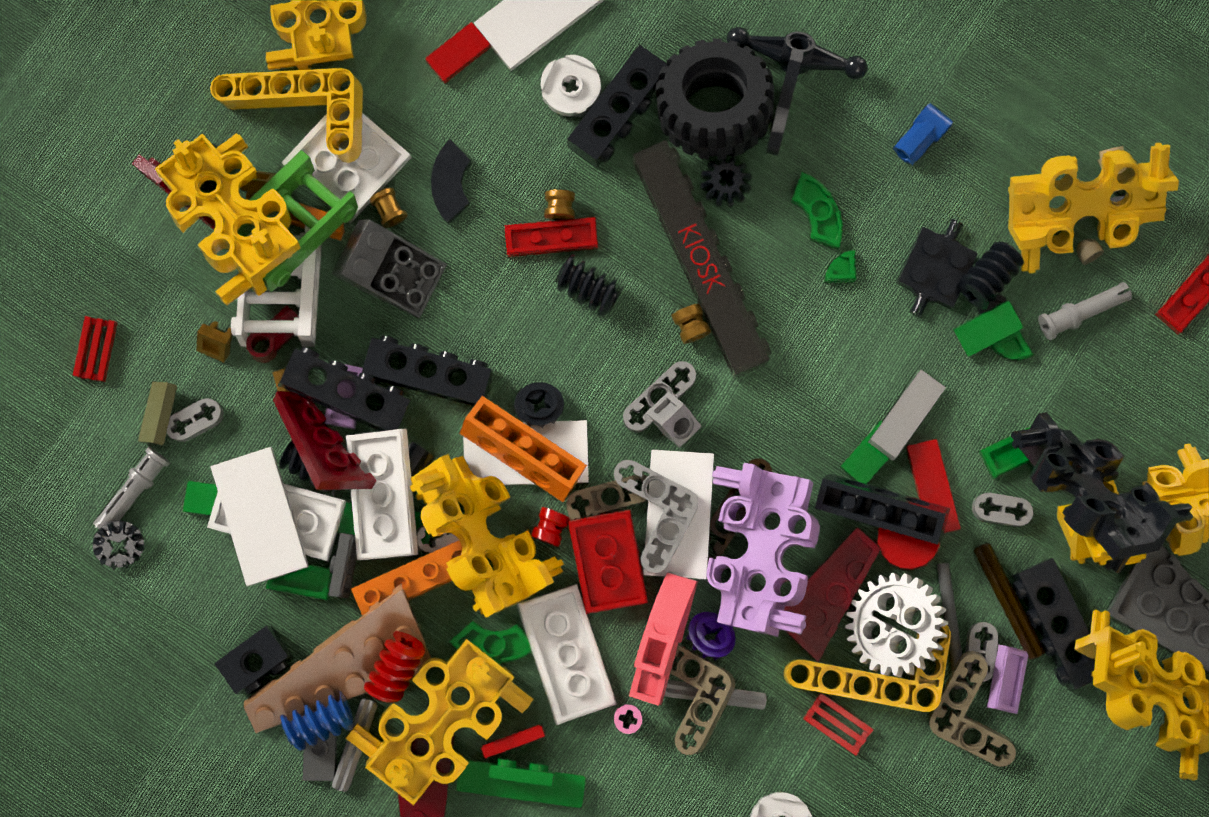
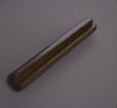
M984 543L976 547L974 553L1022 648L1027 652L1028 659H1036L1042 656L1045 650L991 544Z

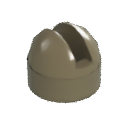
M1086 239L1078 243L1076 253L1082 264L1087 265L1099 258L1104 253V250L1095 239Z

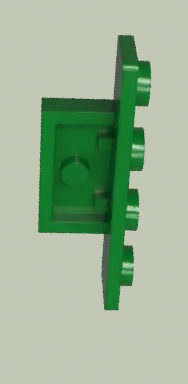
M498 758V763L466 759L469 764L457 780L456 789L461 792L581 808L586 777L583 775L548 771L549 765L530 763L529 768L518 767L515 760Z

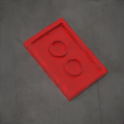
M631 509L569 520L568 525L586 614L648 603Z

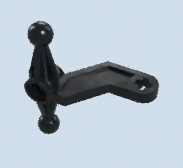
M734 27L727 34V43L732 40L739 42L741 48L748 46L779 62L781 68L786 72L766 150L768 154L776 156L779 154L799 74L808 72V70L845 71V74L851 79H860L868 71V64L863 57L852 56L845 59L815 44L814 39L804 32H791L786 36H751L743 27Z

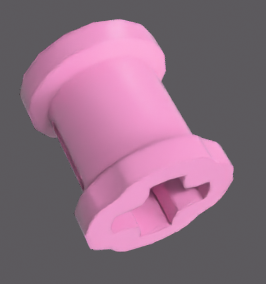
M628 704L618 708L614 714L616 728L625 734L636 732L642 724V715L638 708ZM627 710H632L633 717L637 718L636 724L631 723L629 728H625L619 716L620 714H626Z

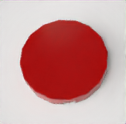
M880 527L878 530V545L881 554L890 564L900 569L916 570L926 566L936 556L940 548V542L937 545Z

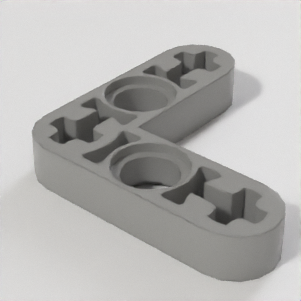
M623 460L617 464L614 470V479L617 484L664 509L641 555V564L644 569L654 574L661 573L668 567L697 511L698 498L688 488L632 460ZM629 466H633V473L641 478L643 472L649 474L643 481L641 491L635 489L639 484L632 479H629L627 483L622 481L623 476L620 474L622 468L628 469ZM652 480H660L664 483L665 492L661 497L654 498L648 494L647 486ZM671 486L677 488L673 493L680 498H683L685 494L690 496L689 501L693 504L691 510L685 508L683 512L679 511V504L671 499L669 506L663 503L670 494ZM673 522L678 526L679 534L674 540H665L662 537L660 530L663 524ZM655 538L665 545L673 546L670 553L665 549L661 553L660 558L664 560L662 566L656 565L654 568L649 566L650 560L646 558L648 553H656L659 547L658 545H653Z

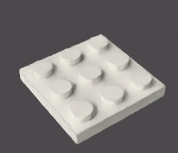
M350 111L343 112L339 120L347 119ZM362 113L361 154L354 162H342L327 148L326 114L282 161V164L285 166L302 150L311 158L315 169L313 176L332 193L342 199L351 191L355 195L358 205L355 216L349 221L351 224L370 203V198L377 192H380L412 157ZM345 140L340 144L339 151L345 150L348 147L349 140Z

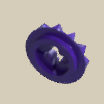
M702 612L695 615L687 626V639L691 640L693 644L692 650H699L703 653V658L709 656L713 657L715 661L720 657H726L733 650L736 641L732 626L717 623L718 614ZM717 631V635L715 636L714 640L711 639L708 641L704 639L706 634L715 633Z

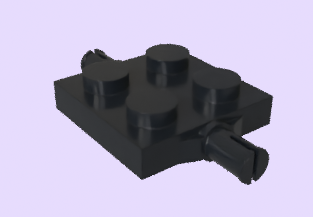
M951 219L945 235L922 227L899 274L896 283L909 289L917 296L910 310V313L912 315L916 314V317H922L928 302L938 303L949 309L954 308L961 292L959 281L964 275H967L968 270L976 259L977 252L962 246L956 240L963 226V223L958 222V220Z

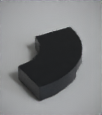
M450 139L437 155L431 173V191L434 203L439 214L448 225L470 205L463 192L462 181L465 171L471 164V160Z

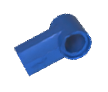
M930 102L914 120V125L893 149L899 158L913 166L933 142L939 141L954 122Z

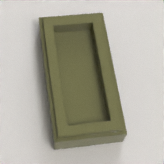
M152 381L138 439L139 442L155 445L164 444L177 385L168 382Z

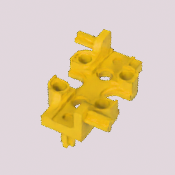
M292 0L288 3L270 6L274 28L282 40L292 43V48L266 52L268 70L297 66L298 70H311L312 64L337 60L344 61V59L354 58L351 34L360 32L366 24V11L363 0ZM322 9L327 13L323 22L314 23L310 20V15L314 10ZM346 11H356L353 18L345 19L342 17ZM286 20H296L295 24L292 27H283V24Z
M237 133L217 148L203 134L192 142L186 140L181 143L179 139L174 142L176 148L172 150L174 155L155 168L158 176L172 191L166 199V207L173 221L184 233L188 227L199 219V216H208L215 220L216 227L214 232L204 238L198 244V247L208 263L218 272L228 273L235 269L239 272L215 291L226 306L250 288L259 297L267 291L263 281L266 274L287 258H291L292 254L301 248L297 239L288 230L291 224V216L284 199L274 189L264 193L257 200L249 201L240 196V188L258 177L253 164L242 154L248 148V145ZM234 169H241L236 174H229ZM212 180L217 183L216 189L210 193H204L200 190L201 185L205 181ZM184 206H191L184 212L179 211ZM271 212H279L275 217H267ZM249 223L255 226L250 236L244 237L238 234L239 228L244 224ZM229 249L225 255H217L220 250Z
M1155 143L1154 146H1151L1150 162L1139 164L1125 150L1106 151L1102 156L1101 173L1097 178L1089 182L1077 179V158L1075 156L1070 157V155L1049 159L1043 165L1041 174L1010 177V187H1008V230L1019 250H1022L1021 256L1024 264L1021 266V271L1035 273L1036 270H1040V248L1045 245L1054 253H1073V229L1076 222L1082 217L1094 216L1098 219L1099 240H1105L1110 249L1125 247L1133 243L1138 236L1141 224L1164 221L1167 192L1177 191L1179 186V180L1169 168L1170 145ZM1127 167L1124 172L1118 174L1120 170ZM1065 174L1062 179L1056 180L1058 176ZM1119 189L1126 190V195L1121 201H1111L1110 198L1113 192ZM1054 197H1065L1063 205L1059 208L1049 207V203ZM1062 230L1060 234L1053 236L1056 232Z
M1185 444L1184 449L1177 451L1185 468L1183 474L1173 466L1148 467L1147 481L1142 482V485L1149 483L1159 495V499L1168 502L1170 505L1189 503L1193 507L1190 511L1193 519L1176 523L1166 539L1172 552L1178 554V556L1197 552L1201 549L1202 543L1208 542L1209 459L1202 460L1196 447H1192L1191 444ZM1114 480L1103 482L1108 490L1119 495ZM1072 504L1058 506L1057 519L1071 549L1070 559L1072 561L1078 560L1079 564H1084L1086 558L1092 557L1093 561L1098 562L1099 565H1106L1107 560H1112L1111 556L1095 537L1081 536L1064 520L1065 515L1062 512L1065 507ZM1146 553L1131 556L1125 565L1141 563V560L1146 559Z
M447 454L438 458L411 478L413 483L410 486L411 491H417V500L422 499L424 504H427L421 510V520L428 535L432 534L433 537H437L444 533H451L459 539L462 553L446 563L448 566L446 570L458 588L465 591L472 590L476 603L473 605V609L475 611L479 610L486 618L526 600L554 583L552 578L563 573L561 566L564 565L562 559L557 561L555 556L542 562L532 559L536 554V546L529 531H525L517 536L515 534L507 535L504 538H497L490 533L486 525L487 516H491L501 509L499 505L510 498L505 485L497 477H477L472 473L463 456L451 460ZM459 503L464 507L465 514L462 513ZM487 558H489V559L491 560V562H492V564H493V569H492V567H491L489 561L487 560Z
M1094 610L1091 634L1077 639L1075 650L1089 658L1095 659V667L1091 675L1093 677V686L1107 693L1106 711L1108 717L1114 724L1125 730L1138 726L1147 727L1151 725L1154 704L1161 707L1165 712L1164 723L1160 726L1159 739L1156 746L1168 752L1176 750L1181 752L1179 778L1183 780H1197L1199 755L1209 752V680L1206 679L1203 665L1193 655L1177 651L1173 653L1172 657L1162 660V664H1164V669H1162L1157 660L1158 639L1156 635L1144 629L1125 635L1110 627V612ZM1134 670L1140 673L1141 683L1136 678ZM1183 697L1188 699L1189 708L1185 705Z
M466 638L447 662L440 658L428 659L412 678V681L428 694L429 706L426 711L419 715H410L393 702L382 714L379 721V733L383 738L382 742L358 723L345 739L369 757L366 761V769L414 806L433 780L441 784L454 782L469 764L461 754L452 748L451 738L455 731L463 727H469L487 740L501 722V710L496 703L499 696L521 714L527 710L534 699L512 682L514 675L504 666L502 667ZM432 667H439L444 671V678L439 683H431L426 678L427 671ZM464 687L469 691L470 698L465 704L458 705L452 701L451 693L455 688ZM482 707H490L494 711V716L491 721L483 723L476 718L477 711ZM389 719H400L404 723L403 730L397 734L390 733L385 726ZM417 738L426 739L429 743L428 752L422 756L415 755L410 748L412 741ZM442 758H449L454 762L453 769L448 773H441L436 769L437 762Z

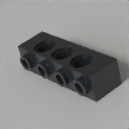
M639 45L567 138L568 148L596 168L602 161L607 163L616 150L613 146L619 138L624 140L633 129L632 121L638 114L643 116L652 103L650 98L656 91L659 73L664 66H667V63L642 45ZM635 80H642L647 86L641 90H636L630 84ZM618 103H623L629 109L625 113H617L612 108ZM603 126L607 127L611 132L606 137H599L594 131L598 127Z
M382 335L380 340L376 338L371 339L362 370L363 374L369 375L379 382L473 407L481 396L487 398L493 377V372L487 368V363L475 359H470L469 363L458 361L457 355L441 351L440 355L428 353L429 348L419 344L411 343L410 347L398 345L399 340ZM405 356L407 358V364L403 369L395 370L392 368L391 363L395 357ZM426 364L437 366L435 375L430 378L421 376V369ZM461 371L466 373L467 379L464 384L460 386L451 384L450 379L455 372Z
M302 347L301 351L296 348L294 349L278 383L279 387L375 430L388 431L398 429L410 402L409 399L404 397L405 392L392 386H388L387 389L376 385L377 380L369 375L359 373V376L351 374L347 372L348 367L340 362L331 360L329 364L318 359L320 354L306 347ZM314 369L320 370L325 377L324 383L322 385L312 384L308 378L309 371ZM341 382L349 383L353 388L352 397H341L337 391L338 384ZM375 395L381 400L379 411H372L367 407V396Z
M830 473L822 479L815 509L937 545L943 538L951 509Z
M1045 559L1013 574L1012 576L1015 580L1012 583L1013 589L1020 600L1024 599L1029 610L1026 611V615L1033 628L1038 627L1043 637L1040 642L1045 650V654L1048 657L1052 656L1057 666L1054 672L1059 683L1062 686L1066 685L1067 689L1076 690L1093 682L1091 675L1092 671H1094L1095 659L1078 652L1077 660L1071 663L1065 656L1068 646L1072 645L1075 647L1076 640L1089 635L1090 632L1054 559ZM1040 588H1045L1050 594V600L1046 605L1041 604L1037 599V592ZM1056 616L1060 617L1064 623V629L1060 634L1055 633L1051 627L1052 619Z

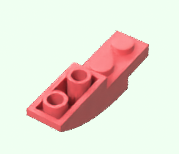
M669 572L666 574L639 646L634 664L636 672L629 694L630 697L658 706L662 705L678 643H681L698 581Z

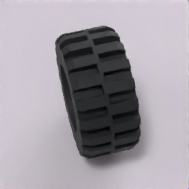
M713 38V42L705 43V39L696 41L695 46L690 47L686 45L679 49L678 56L673 54L667 60V66H664L659 73V81L656 83V97L661 129L664 135L669 136V141L675 147L679 148L682 146L684 153L691 156L697 153L699 158L709 160V156H717V160L726 159V155L733 154L736 157L744 153L745 147L752 149L758 144V137L761 139L767 133L768 125L772 122L773 77L771 71L766 68V62L759 55L755 57V51L748 46L741 48L739 42L730 40L729 43L722 42V39ZM712 86L729 88L743 98L733 108L714 113L699 110L688 102L689 98L697 91Z

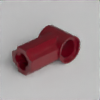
M286 305L271 320H294L295 317L299 316ZM251 333L247 338L246 346L254 360L259 363H269L276 357L277 352L294 337V333ZM265 340L270 342L266 352H255V345L259 341Z

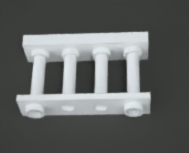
M305 225V232L293 236L299 241L310 229ZM322 244L291 273V276H298L299 279H302L301 289H296V292H264L258 297L255 292H251L250 288L238 297L237 315L231 319V333L233 336H236L240 346L247 347L248 333H294V336L299 337L302 347H315ZM250 304H296V307H300L299 317H295L294 320H249Z

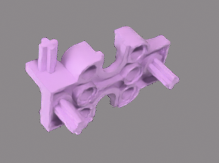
M748 463L743 464L742 471L716 466V470L712 474V477H714L713 484L739 489L741 495L730 497L724 502L718 521L724 523L723 528L725 530L742 533L748 541V549L741 558L730 559L723 556H717L716 559L709 558L706 577L713 587L721 591L722 595L717 623L778 637L779 630L802 634L803 629L806 627V615L784 611L785 606H795L803 600L808 584V576L788 571L783 564V555L793 545L815 548V544H817L820 525L818 520L807 512L814 482L796 476L768 472ZM745 507V517L740 521H736V512L740 508ZM771 513H777L780 517L779 526L776 529L768 530L765 526L766 517ZM801 519H805V530L796 534V523ZM730 568V579L727 582L722 583V572L725 569ZM762 574L765 577L766 585L761 591L754 592L750 586L751 579L755 575ZM786 581H790L792 585L790 593L786 596H781V585Z

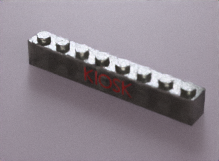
M664 140L633 154L632 163L696 300L702 308L703 315L733 379H737L767 365L770 360L768 356L772 354L769 344L765 338L760 339L755 329L759 326L753 311H747L742 300L746 299L743 289L738 282L733 283L729 274L733 272L727 256H721L716 247L720 244L717 234L713 228L708 229L704 218L707 217L701 201L695 202L691 194L694 187L688 174L682 175L678 166L681 164V159L676 148H670L667 141Z

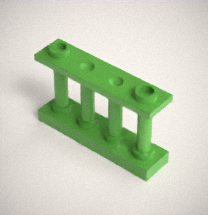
M302 150L249 199V201L257 200L264 193L274 189L284 199L288 211L310 229L298 241L301 248L292 254L291 258H287L263 278L266 288L271 293L277 287L286 284L290 279L291 273L343 222H349L355 216L358 209L355 195L351 191L340 199L313 176L315 169L311 158ZM300 185L308 187L332 208L320 220L316 219L291 197V193ZM249 223L244 224L239 228L238 234L247 237L255 226ZM222 249L226 253L229 251V249Z

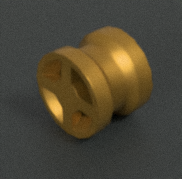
M549 190L545 192V200L548 202V208L544 212L546 219L555 221L574 219L575 211L572 209V203L575 201L574 192L569 190Z

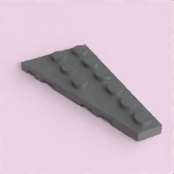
M1162 545L1159 551L1146 553V559L1141 560V563L1132 565L1108 612H1110L1112 619L1133 631L1144 629L1157 636L1158 645L1171 653L1177 651L1187 652L1201 662L1205 672L1209 674V593L1196 579H1193L1180 565V561Z

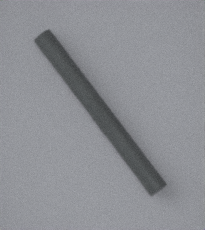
M949 563L937 564L942 606L946 608L944 620L948 621L947 626L951 631L949 656L951 670L953 671L959 658L962 656L950 566ZM958 675V676H957V678H960V679H963V680L966 681V678H963L961 675ZM955 686L954 690L965 688L962 686Z

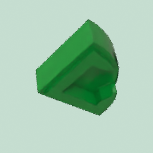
M855 250L844 252L831 262L826 271L824 283H850L856 281Z
M1020 331L990 345L992 350L999 356L1012 361L1025 360L1034 355Z

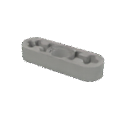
M684 361L673 364L625 409L623 414L625 427L636 433L646 430L653 423L647 413L643 415L644 423L642 425L637 422L632 425L630 423L632 419L630 412L639 413L643 410L645 405L640 402L644 399L649 408L655 405L650 398L651 393L655 389L669 391L679 399L695 382L696 371L694 367ZM677 369L681 372L687 370L689 372L687 376L689 382L680 381L676 384L674 389L679 392L674 394L671 387L663 381L668 379V382L671 384L676 379L677 374L675 371Z

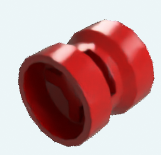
M541 507L538 515L540 522L538 526L533 528L531 537L559 547L563 539L561 536L562 529L568 526L570 517Z

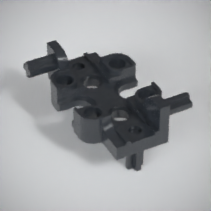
M1047 412L1039 413L1030 429L1013 431L1011 433V437L1014 440L1012 446L1015 449L1019 448L1034 465L1030 478L1040 492L1063 490L1076 497L1072 505L1065 507L1063 510L1064 520L1081 536L1095 537L1112 558V560H1107L1106 565H1104L1107 570L1113 569L1115 573H1120L1131 556L1159 551L1176 523L1193 519V515L1190 512L1193 507L1189 503L1170 505L1168 502L1159 499V495L1149 483L1134 487L1130 492L1119 495L1108 490L1103 482H1109L1117 478L1119 473L1116 470L1125 456L1115 445L1103 439L1087 440L1085 443H1082L1071 430L1059 429Z

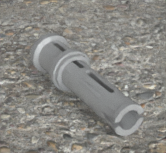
M1122 282L1075 305L1072 303L1063 304L1061 309L1049 315L1045 313L1039 315L1038 322L1047 339L1053 340L1057 337L1058 333L1069 328L1072 330L1079 328L1083 320L1132 299L1131 290L1118 295L1129 288L1126 283Z
M147 447L145 450L147 454L135 468L132 467L129 470V478L93 522L98 529L109 522L119 521L143 490L154 485V478L163 467H168L170 464L164 456L151 447Z

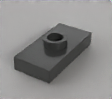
M340 533L337 553L330 562V573L332 574L328 594L330 596L348 599L350 596L357 560L355 536Z
M330 732V737L326 741H322L318 737L317 745L314 746L306 742V748L303 753V781L334 780L337 761V736Z

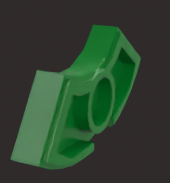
M801 172L791 203L800 207L807 215L811 226V241L839 250L842 241L843 223L837 204L830 191L820 181Z
M472 621L449 641L458 650L467 638L497 663L515 661L532 653L527 635L518 624L507 630L494 632L483 629L476 622Z

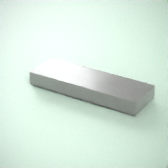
M920 370L868 443L891 460H894L946 387L923 370Z

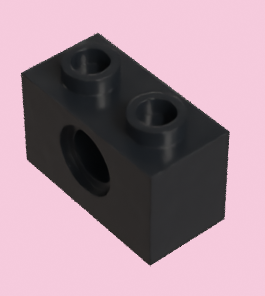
M265 626L214 664L235 694H243L245 692L248 696L263 686L261 680L270 673L275 677L288 668L289 664L287 661L293 655L273 627ZM256 653L263 660V665L257 672L253 671L249 666L250 657Z

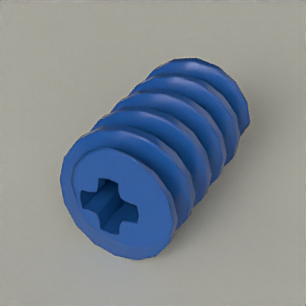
M341 691L340 701L338 702L332 695H328V706L326 707L320 700H316V711L314 712L308 705H304V716H301L297 710H292V721H289L284 714L280 715L281 724L288 741L299 751L305 750L306 742L311 746L317 745L318 737L322 741L328 740L330 732L334 736L340 735L341 726L346 731L353 729L352 712Z

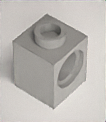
M669 391L646 412L663 435L679 448L702 427L686 405Z

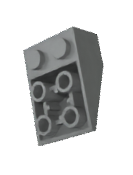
M359 220L331 274L359 290L420 318L447 264L375 222Z

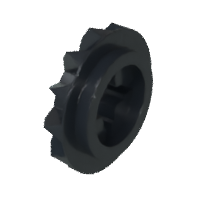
M536 382L525 386L519 391L515 398V411L519 420L526 422L529 427L536 425L543 429L546 424H555L556 419L562 416L564 399L561 392L553 385ZM544 398L545 408H541L539 412L534 413L533 404L538 405Z
M109 522L103 525L93 538L94 555L101 565L110 566L113 570L119 567L128 568L130 564L139 560L142 551H144L142 533L129 522ZM126 539L124 548L127 552L118 549L111 554L113 544L110 540L119 543Z

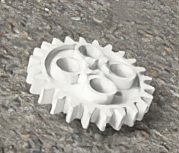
M891 573L890 580L880 575L879 585L868 581L870 591L865 592L859 589L858 593L862 597L861 601L852 600L851 602L857 608L856 612H847V616L854 619L853 623L845 625V628L854 631V634L847 638V641L857 643L852 652L857 655L863 654L860 662L866 665L870 663L869 669L875 672L881 668L882 675L889 676L893 672L894 676L902 677L903 669L907 674L914 675V665L920 669H926L925 658L932 661L936 660L931 652L933 648L937 650L943 649L937 643L938 638H947V635L940 631V627L948 625V621L939 618L940 615L946 612V608L935 606L939 603L941 597L936 594L931 595L933 591L931 586L927 584L923 586V580L915 578L912 581V577L908 574H903L901 580L899 575ZM894 597V607L887 611L886 602L889 598ZM920 610L922 614L921 621L913 625L912 617L915 612ZM878 611L884 616L896 620L899 624L919 633L920 637L915 639L911 635L874 617L873 613ZM879 625L880 634L877 638L873 639L872 629ZM906 639L907 648L903 653L899 654L898 644L901 640Z

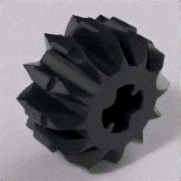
M734 156L731 157L730 163H726L725 159L718 160V165L713 161H709L707 164L709 171L705 170L701 173V178L705 181L701 183L700 188L701 190L708 191L705 197L707 201L712 200L714 197L717 198V207H720L722 201L726 200L727 206L732 208L734 199L742 203L745 199L743 193H750L751 186L747 182L751 181L752 175L750 173H743L747 166L745 163L735 166L736 157ZM724 177L725 181L727 177L732 180L731 186L728 187L727 183L725 186H722L720 184L721 178Z

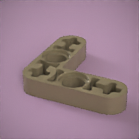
M643 474L641 478L637 475L623 478L622 481L627 483L629 479L634 481L641 480L643 484V481L648 476ZM614 480L571 493L566 505L570 520L581 518L578 509H572L571 505L576 503L575 498L581 497L583 501H589V505L585 507L587 517L634 506L648 500L631 493L628 494L631 501L624 502V492L621 486ZM607 488H613L619 493V501L611 506L603 503L601 499L602 492Z
M678 643L675 656L681 657L678 663L673 661L670 673L697 688L698 691L675 735V745L682 754L695 755L703 751L734 691L735 679L729 671ZM692 659L696 660L700 665V672L694 678L689 677L685 672L687 662ZM723 676L722 682L726 684V688L718 689L714 696L720 699L719 703L714 699L706 698V693L713 695L717 685L713 683L714 678H721ZM703 703H708L713 710L712 717L708 721H702L698 717V707ZM691 722L705 727L704 731L697 730L693 739L697 742L696 746H689L687 748L688 742L684 737L685 735H692L696 729V726L690 725Z
M967 651L959 658L942 690L939 706L930 712L929 725L932 732L940 738L993 765L1004 767L1011 764L1016 756V750L1011 739L965 715L988 671L987 662L982 654L976 651ZM974 659H977L981 669L980 671H972L969 680L974 682V684L971 686L965 680L957 678V676L961 675L965 678L968 673L965 663H972ZM955 686H962L967 690V697L961 702H955L949 697L950 690ZM945 702L951 708L959 710V712L956 713L954 710H951L948 717L951 725H944L941 729L938 728L936 718H943L945 716L947 707L942 705ZM969 728H975L981 733L980 740L975 744H969L963 739L964 732ZM987 736H991L989 739L990 744L1000 748L1002 744H1006L1005 747L1008 754H1001L999 758L996 757L995 750L986 745Z

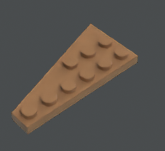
M402 584L393 589V593L382 602L377 601L373 606L369 607L370 611L356 621L352 620L313 649L314 653L303 661L299 660L290 667L291 670L278 680L273 679L244 701V709L255 733L280 725V715L284 714L289 721L293 720L292 710H297L301 716H304V705H308L313 712L316 711V700H320L325 707L328 706V695H332L338 702L340 701V691L344 694L346 700L366 693L363 686L367 681H371L369 679L370 672L377 671L374 668V663L377 660H382L379 656L380 651L388 650L385 647V641L387 639L396 640L393 637L395 631L414 636L425 647V654L420 658V664L415 669V673L425 661L432 658Z

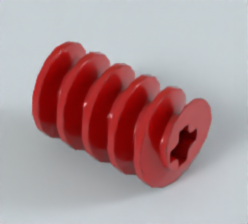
M400 631L393 633V637L396 640L387 639L384 644L388 650L380 651L379 656L382 660H377L374 663V668L377 671L370 672L369 679L371 681H367L363 686L369 695L383 702L393 703L401 701L404 696V690L410 684L409 680L412 679L415 669L420 664V658L425 654V647L421 641L410 634Z

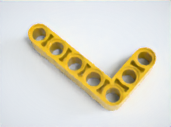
M332 68L218 75L211 82L210 91L212 96L223 106L233 110L327 105L326 144L329 151L339 160L346 163L354 162L361 154L363 88L360 81L347 69ZM350 81L348 89L340 91L342 84ZM321 83L320 88L316 92L311 93L313 85ZM291 84V89L287 93L282 94L283 88ZM262 86L260 93L253 96L255 88ZM233 87L231 94L224 97L226 90ZM349 110L348 118L340 121L341 114ZM345 140H349L348 147L345 150L339 151L340 144Z
M947 625L940 627V631L945 633L947 638H940L938 642L943 647L942 650L933 648L931 651L936 659V670L931 675L925 674L922 669L915 665L914 675H910V680L807 660H793L785 666L784 679L794 688L915 711L931 712L939 706L941 701L951 631ZM796 665H802L807 671V677L801 683H796L791 677L792 668ZM829 670L835 672L838 677V683L832 689L826 688L822 682L823 675ZM861 676L865 677L869 683V689L863 695L858 694L854 689L855 680ZM892 682L896 683L900 688L899 697L893 701L889 700L885 694L886 686ZM923 688L927 689L931 694L930 703L924 707L917 702V693Z

